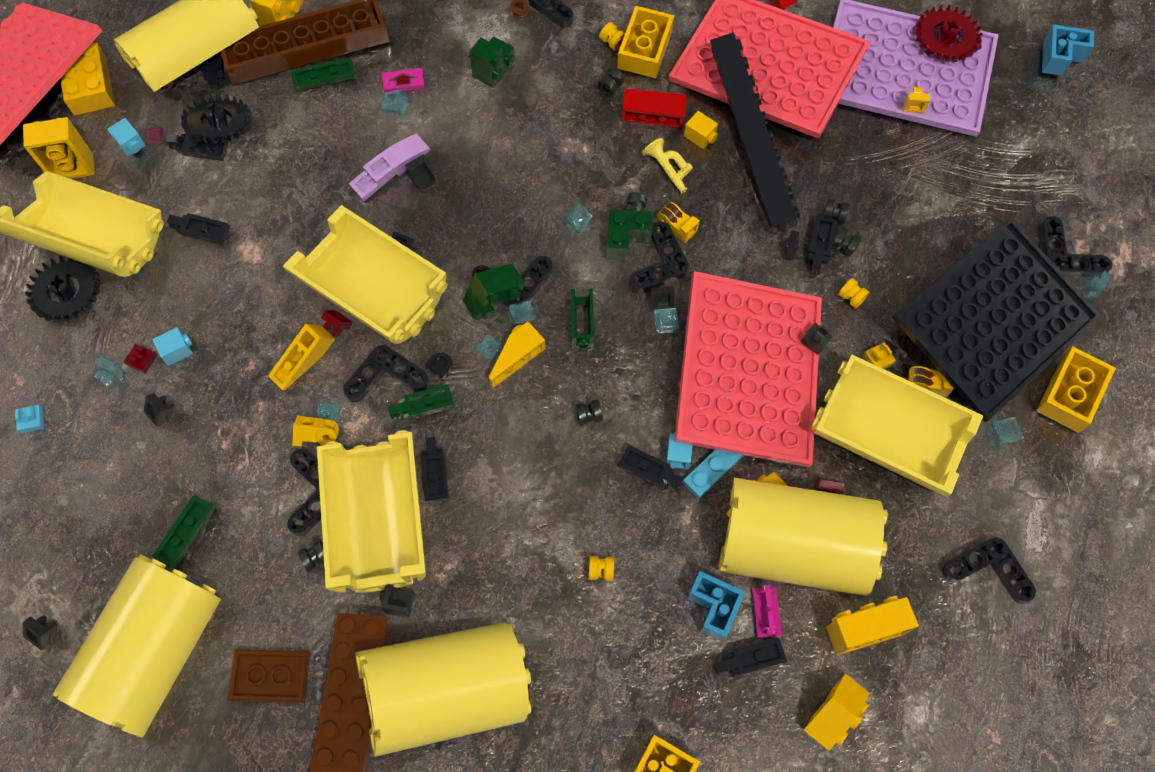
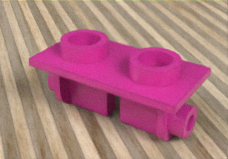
M762 585V588H753L757 638L782 637L777 587Z

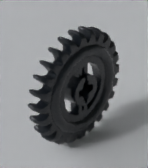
M219 93L216 100H213L210 94L208 102L202 96L200 97L201 104H197L193 100L194 108L187 104L188 112L183 109V115H181V125L184 132L190 138H196V141L199 142L204 140V143L207 144L210 141L213 144H217L218 141L225 143L226 140L232 141L233 137H240V133H245L252 121L251 111L246 103L243 104L242 99H239V103H237L236 97L233 96V100L230 101L228 94H226L225 99L221 100ZM225 114L232 118L228 125ZM204 118H207L209 127L202 124Z
M59 256V263L50 258V267L42 263L44 271L34 269L39 276H29L34 284H26L31 292H25V295L31 298L27 299L26 302L30 305V309L36 312L38 317H44L46 321L53 319L55 323L59 322L62 318L64 322H67L69 317L76 319L78 313L84 315V309L92 307L90 302H96L97 299L94 295L100 293L97 288L101 283L98 281L99 275L95 272L93 266L77 260L74 261L71 258H68L66 262L62 256ZM69 277H73L79 282L77 294L75 286L69 281ZM49 290L58 297L59 303L50 300Z

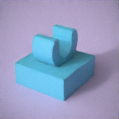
M38 404L16 409L15 421L17 431L26 433L44 429L43 407Z

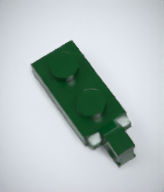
M446 384L404 395V398L399 400V404L388 406L391 419L403 417L404 420L452 409L454 408V403L449 385Z

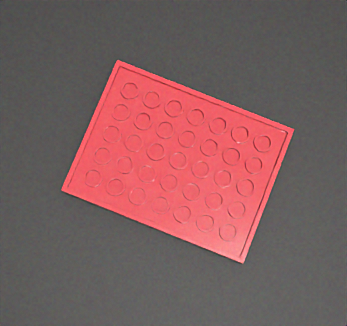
M715 0L669 74V81L729 104L711 51L710 40L734 32L736 39L740 38L743 46V51H741L742 57L746 56L748 60V75L752 74L755 81L754 93H759L762 105L759 107L761 112L765 111L769 120L819 139L865 56L871 41L757 0Z
M23 2L14 8V12L1 22L0 145L100 35L102 30L97 24Z
M694 271L691 278L674 442L810 467L813 464L814 430L811 429V426L815 420L819 354L814 353L800 340L815 322L820 326L822 298Z

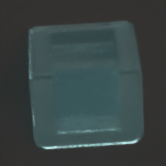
M400 89L384 93L380 111L405 114L409 98Z
M530 301L509 306L511 320L515 324L535 320L536 318Z

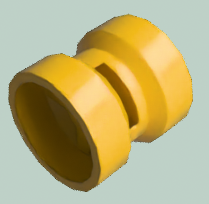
M609 22L601 30L599 38L605 43L608 42L609 47L617 51L621 47L625 33L622 30L619 31L615 24Z
M851 278L838 295L842 299L850 300V305L856 309L863 303L870 292L866 288H860L858 282Z
M590 556L589 580L604 578L605 581H613L614 557L607 556L605 559H600L598 556Z

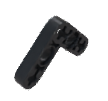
M526 0L532 8L558 26L566 28L573 24V11L559 0ZM548 4L555 6L551 10L545 8Z
M1049 216L1040 225L1043 253L1053 263L1056 262L1058 266H1061L1058 269L1065 277H1104L1112 269V261L1107 256L1067 254L1064 226L1060 218ZM1049 242L1057 243L1059 250L1052 249L1049 246ZM1076 261L1082 263L1084 269L1079 270L1075 268L1073 263Z
M656 222L652 226L651 239L663 262L637 271L630 276L629 288L635 294H643L651 291L652 288L672 283L684 278L688 273V261L670 226L665 222ZM657 230L664 232V241L662 235L657 233ZM672 246L675 249V253L667 254L664 252V248ZM675 259H677L676 263L678 266L683 267L682 271L675 269ZM661 271L665 277L658 280L653 277V273ZM635 280L643 282L642 286H639V284H635Z
M546 256L537 257L521 276L524 282L527 279L536 281V285L533 287L524 286L520 295L521 302L518 300L516 302L507 300L502 303L513 310L523 309L552 274L553 263L551 259ZM546 264V265H547V269L543 268V269L539 272V265H540V266H544V265ZM485 265L476 266L472 271V279L475 273L489 270L490 268Z
M381 345L371 352L346 382L343 391L349 401L359 402L364 399L385 372L415 392L426 390L429 386V379L427 373L391 348ZM386 354L388 359L392 361L391 364L384 358L380 360L379 355ZM399 364H404L407 366V369L404 373L398 374L394 371L395 367ZM367 369L375 371V375L370 379L363 377V373ZM411 372L412 375L417 379H420L422 377L423 383L421 384L418 382L415 385L414 379L410 376ZM358 387V394L350 392L351 388L357 389Z
M298 449L291 454L290 463L317 491L290 516L287 526L295 536H304L321 521V511L319 513H312L310 510L313 503L320 502L319 481L312 480L313 472L318 470V460L307 450ZM299 457L305 458L306 462L310 465L308 469L298 462L297 459ZM305 511L313 518L311 521L303 514ZM297 520L304 525L302 529L296 528L294 523Z
M998 537L991 538L951 559L943 566L944 577L950 582H959L991 565L1015 602L1024 604L1033 600L1036 595L1035 586L1007 543ZM993 546H998L1000 548L998 553L994 552L988 556L985 553ZM970 554H977L981 558L980 566H975L970 562ZM961 564H964L965 568L960 570L958 574L951 573L950 570L953 567L956 568ZM1005 564H1009L1014 568V576L1010 577L1004 573L1003 566ZM1018 578L1021 579V581H1019V582H1017V583H1015V584H1012V583H1011L1012 581H1014V580H1016V579H1018ZM1026 588L1027 593L1020 595L1018 591Z

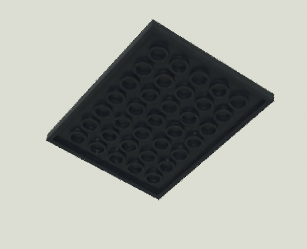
M1010 217L894 314L892 319L975 412L983 415L982 420L987 422L1090 328L1101 315Z

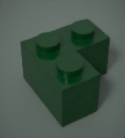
M494 36L490 41L480 37L469 51L473 78L492 88L503 79L506 70L511 68L515 62L514 47Z
M609 209L606 260L628 261L629 242H651L652 211Z
M513 263L475 273L463 301L475 320L489 319L495 315L500 302L513 301L520 297L525 282Z

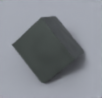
M424 154L406 164L408 177L421 193L439 184L438 173Z
M387 584L381 608L387 614L410 618L415 593L395 589L393 585Z

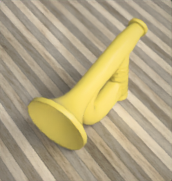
M656 139L643 150V155L656 158L674 185L680 190V193L686 192L687 187L683 184L682 179L693 169L692 165L686 163L683 157L676 151L669 150L663 153L664 139ZM669 159H673L679 166L680 170L677 173L669 163Z

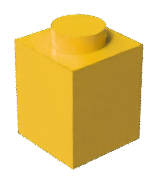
M697 111L686 123L684 137L704 149L709 143L712 144L718 136V123Z

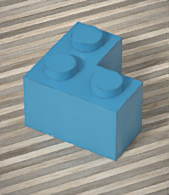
M1053 24L1044 39L1042 73L1063 76L1072 61L1084 63L1094 47V31Z
M699 571L687 599L710 609L700 632L723 642L729 633L745 591Z

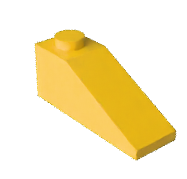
M528 321L523 325L516 326L512 330L489 375V382L492 388H495L546 349L545 339Z
M306 323L268 377L282 390H286L323 357L335 338L321 325Z

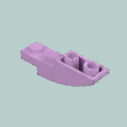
M418 134L409 136L363 166L365 170L349 184L365 201L396 174L398 177L407 170L406 164L423 154L425 155L430 151V148Z

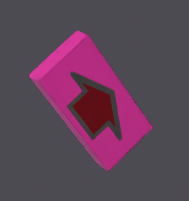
M422 68L382 73L384 94L425 89Z

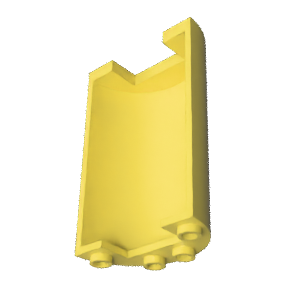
M179 0L113 39L124 61L131 69L136 67L146 84L155 92L259 28L256 22L258 17L251 7L248 9L243 0Z
M49 171L44 172L33 181L37 200L16 217L13 216L11 207L5 205L0 207L1 234L123 277L137 274L144 264L152 259L159 233L164 226V222L161 220V210Z
M341 205L327 220L330 233L306 258L304 254L297 251L283 265L284 270L392 343L399 344L411 336L416 337L420 333L423 324L426 321H430L435 315L436 311L434 309L448 286V283H446V272Z
M851 355L848 362L843 360L837 372L841 376L834 390L829 389L823 400L827 402L825 408L820 407L811 426V429L814 430L813 433L946 498L949 497L959 477L956 470L965 448L976 435L983 415L857 356Z
M406 430L397 431L394 435H388L389 442H379L376 446L370 447L358 445L350 450H346L341 443L335 441L326 442L323 446H317L326 589L343 593L346 592V588H350L355 593L385 591L387 584L393 585L396 589L413 584L414 578H417V581H421L426 577L412 432Z
M734 478L730 498L731 511L725 545L722 546L720 554L719 572L863 596L871 594L875 580L881 579L882 565H880L881 556H885L887 551V542L883 541L884 525L887 521L888 512L883 509L881 501Z
M140 554L138 558L135 557L52 695L58 696V700L99 721L119 727L122 731L143 738L221 599L214 595L215 589L204 584L202 587H199L185 580L188 575L176 569L171 573L165 570V564Z
M506 622L355 652L359 678H363L371 719L372 727L369 733L374 757L521 723L531 713L528 696V684L531 683V675L529 669L524 666V646L522 643L518 644L511 624Z

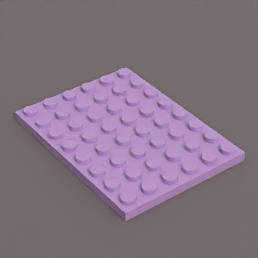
M840 0L833 28L871 42L838 104L975 137L979 135L999 34L981 30L979 33H983L982 43L978 51L973 53L972 57H967L963 61L959 59L958 62H953L952 59L949 62H945V59L939 61L937 56L932 58L930 57L931 53L926 54L924 52L925 48H920V42L916 41L915 29L920 16L852 0ZM942 25L934 29V36L936 37V39ZM960 32L952 45L958 44L962 41V35ZM913 87H922V93L930 94V102L924 113L903 112V104L908 93H913Z

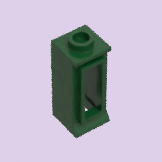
M571 289L572 347L579 349L594 347L593 289H588V297H575V289ZM587 307L588 335H577L576 308Z

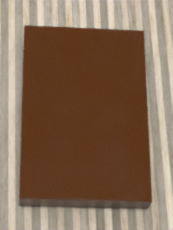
M234 649L227 700L234 702L305 704L310 652Z

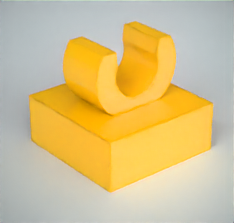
M913 87V93H908L903 104V112L924 113L930 102V94L922 93V87Z
M885 342L865 351L863 354L867 362L882 369L896 362L892 351Z

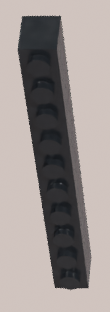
M734 32L711 39V51L772 234L797 227V219L800 218V213L797 205L793 206L791 199H794L791 187H786L784 180H787V175L784 167L780 168L778 161H781L779 151L772 146L774 137L771 130L767 131L765 125L768 123L765 111L761 112L759 107L762 105L759 93H754L755 81L752 74L748 75L747 69H749L747 57H742L741 51H743L741 40L740 38L736 39Z

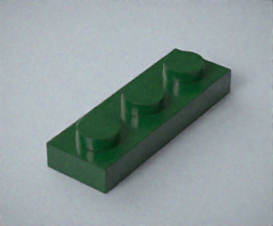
M351 57L291 70L296 92L356 79Z
M193 495L152 557L168 567L176 569L216 508Z

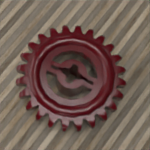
M942 4L939 6L938 11L933 6L930 14L929 10H926L916 23L915 35L916 41L920 42L919 47L925 48L924 52L926 54L931 53L930 57L934 58L937 56L939 61L945 59V62H949L952 59L953 62H958L959 59L963 61L967 57H972L973 53L978 51L982 43L983 33H979L982 26L975 28L978 19L970 22L973 14L969 17H964L966 9L961 14H958L959 6L953 12H951L950 4L947 6L946 11L942 9ZM942 25L936 39V37L934 36V29ZM960 32L962 35V41L958 44L952 45Z

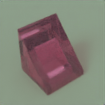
M150 127L146 129L147 144L160 145L163 128Z

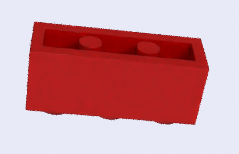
M625 88L622 121L683 128L687 95Z

